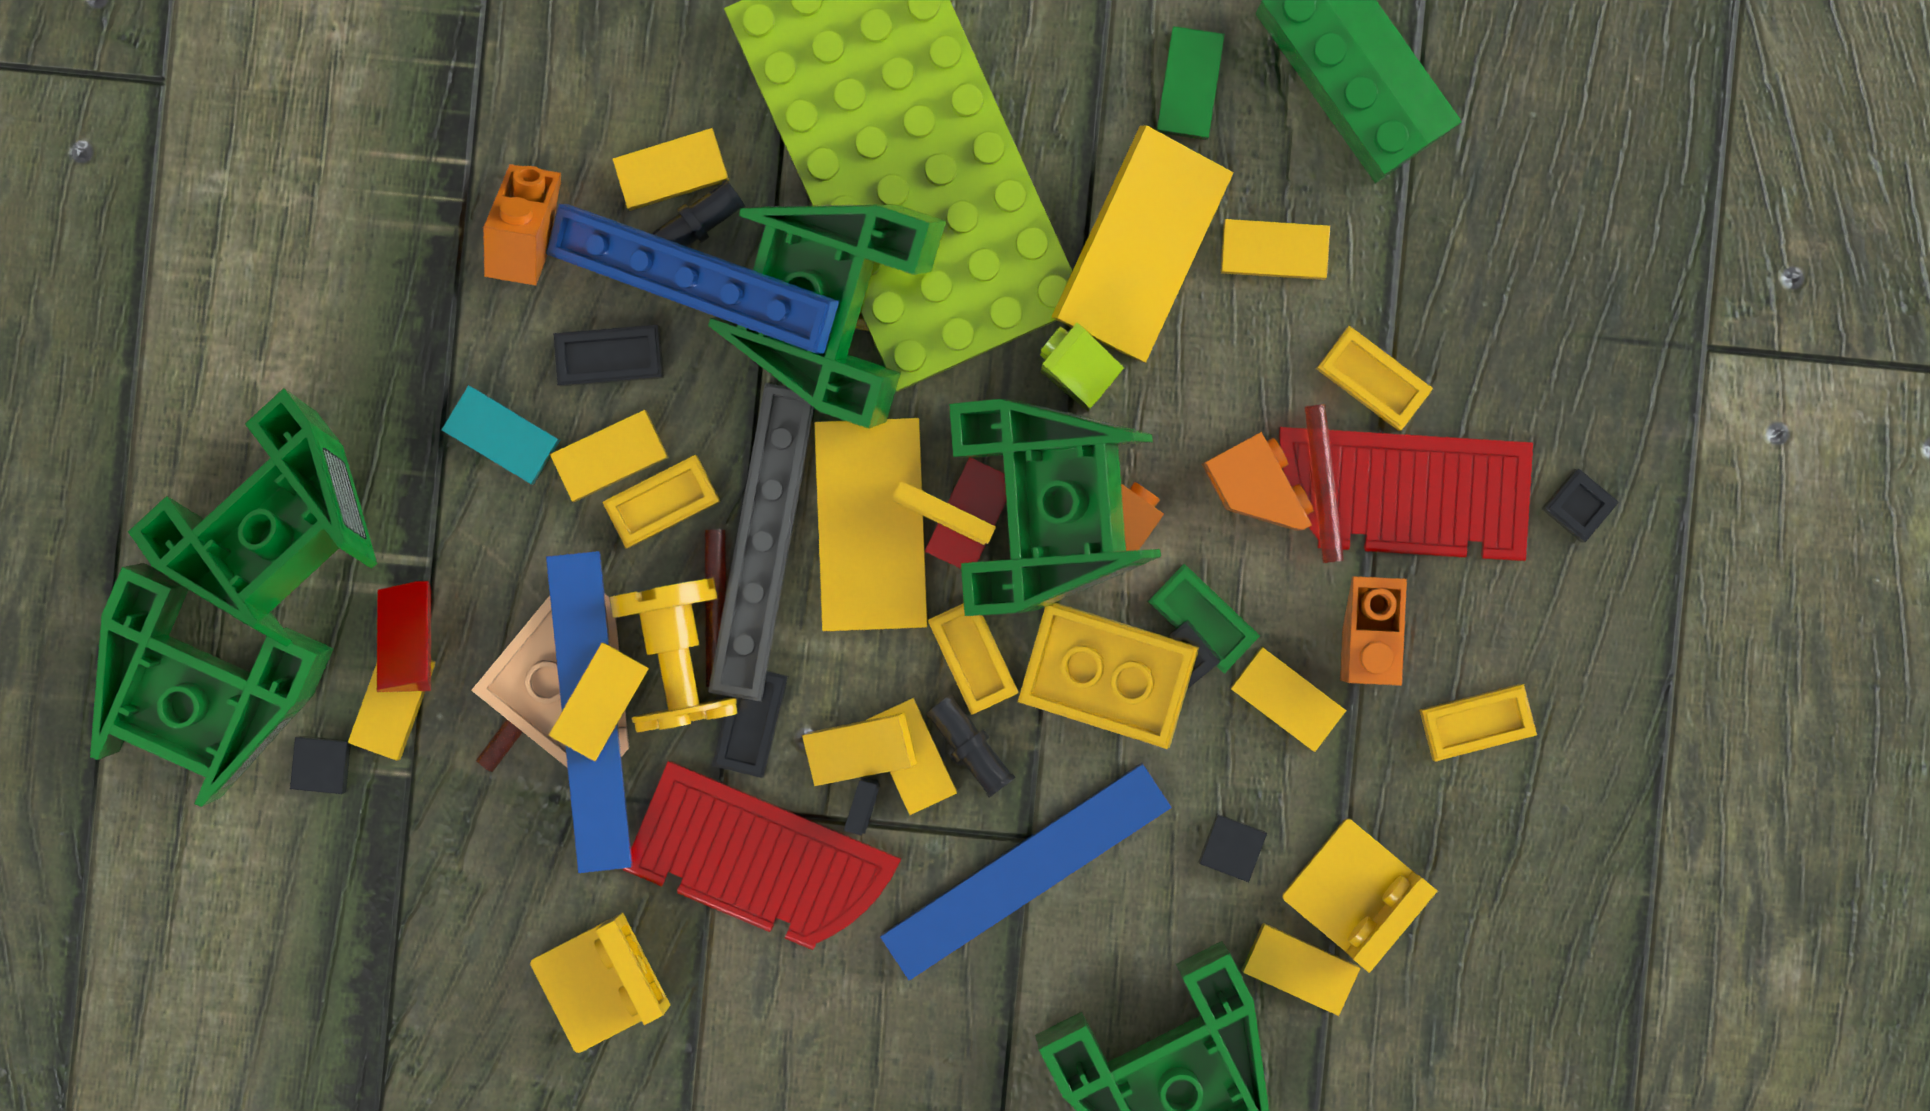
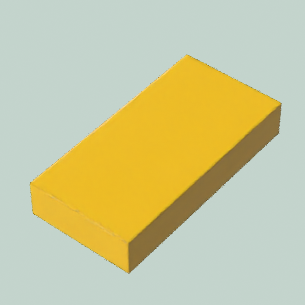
M713 128L612 158L629 211L720 184L724 179L729 181Z
M1225 219L1221 273L1325 280L1328 268L1330 226Z
M1351 326L1344 330L1316 368L1398 431L1405 427L1433 390L1431 386Z
M646 410L550 454L572 502H576L669 458Z
M694 455L602 503L625 548L629 549L721 501L697 455Z
M901 480L892 496L894 502L982 545L989 543L996 529L995 526Z
M963 603L927 620L971 715L1019 693L983 615L965 616Z
M602 642L548 736L596 761L649 668Z
M1263 647L1259 648L1230 687L1232 691L1313 752H1316L1347 711Z
M431 660V675L436 661ZM376 663L348 743L396 761L401 760L425 691L377 692Z
M1517 684L1419 710L1431 757L1435 762L1537 735L1524 684Z
M914 697L866 719L871 720L900 713L905 714L917 764L910 768L890 771V774L909 815L957 794L956 787Z
M904 713L812 731L802 735L814 786L910 768L917 764Z
M1262 923L1242 967V972L1339 1016L1361 968L1301 939Z

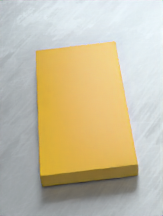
M1147 125L1139 126L1052 314V318L1072 328L1078 323L1096 340L1137 361L1146 363L1234 172Z
M887 419L886 423L869 429L848 421L814 422L822 631L927 627L923 515L894 502L892 497L900 480L922 490L920 419Z

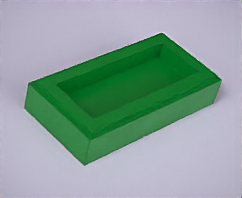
M1176 26L1172 27L1156 131L1162 134L1208 140L1225 34Z
M1182 564L1147 601L1174 628H1178L1188 619L1222 659L1216 667L1224 674L1260 637L1248 623L1185 564Z

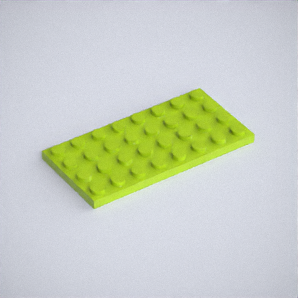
M741 0L724 8L728 21L812 205H900L946 221L931 272L913 275L875 262L860 313L884 366L901 372L896 393L1057 321L1052 318V314L1070 278L1072 269L950 0Z

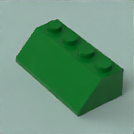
M1376 0L1261 1L1256 16L1375 184L1462 123L1459 116Z

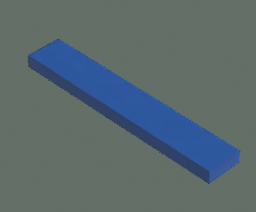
M569 204L558 205L546 254L814 353L825 352L839 304L837 300Z
M600 551L546 557L562 711L601 643L604 642L610 646ZM617 723L596 761L565 745L578 873L632 867Z
M1140 763L882 933L880 938L907 979L911 980L1172 807L1143 763Z

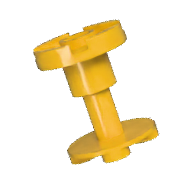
M714 578L609 597L613 618L635 614L640 615L647 655L658 653L668 709L632 717V723H635L636 732L674 728L691 724V721L716 719L737 714L736 697L699 703L689 647L699 645L692 604L717 599Z

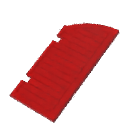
M1279 427V445L1288 461V465L1282 468L1291 487L1300 484L1313 507V512L1307 514L1312 524L1308 529L1318 540L1317 548L1349 550L1351 534L1365 535L1364 550L1368 552L1466 558L1468 541L1482 542V559L1526 561L1533 442Z
M668 761L632 845V867L623 868V871L661 887L666 880L668 872L683 879L678 886V894L768 932L773 929L775 919H781L790 923L784 939L814 950L817 943L837 934L868 910L892 879L901 858L672 761Z

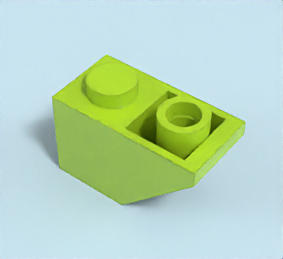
M1078 323L1069 332L1060 326L1041 349L1040 356L1045 361L1040 372L1088 412L1124 369Z

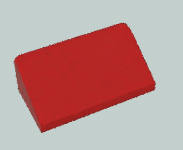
M415 581L378 589L377 692L431 691V588L429 581Z

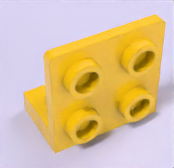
M1347 818L1343 820L1283 892L1282 898L1370 973L1438 891L1355 822Z
M624 913L535 957L530 962L550 1005L576 1053H581L641 1021L646 1025L662 1017L670 1007V1003Z

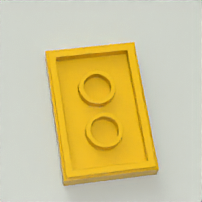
M1053 603L1044 609L1018 702L1168 749L1172 742L1199 647L1062 604Z

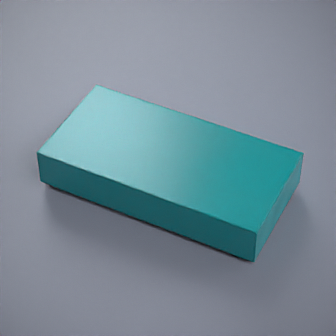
M469 385L442 428V431L533 485L550 459V454L555 451L561 441Z

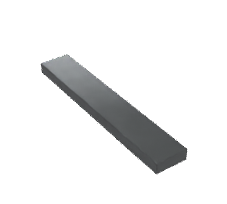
M765 383L708 691L709 693L762 702L815 411L812 405L787 386Z

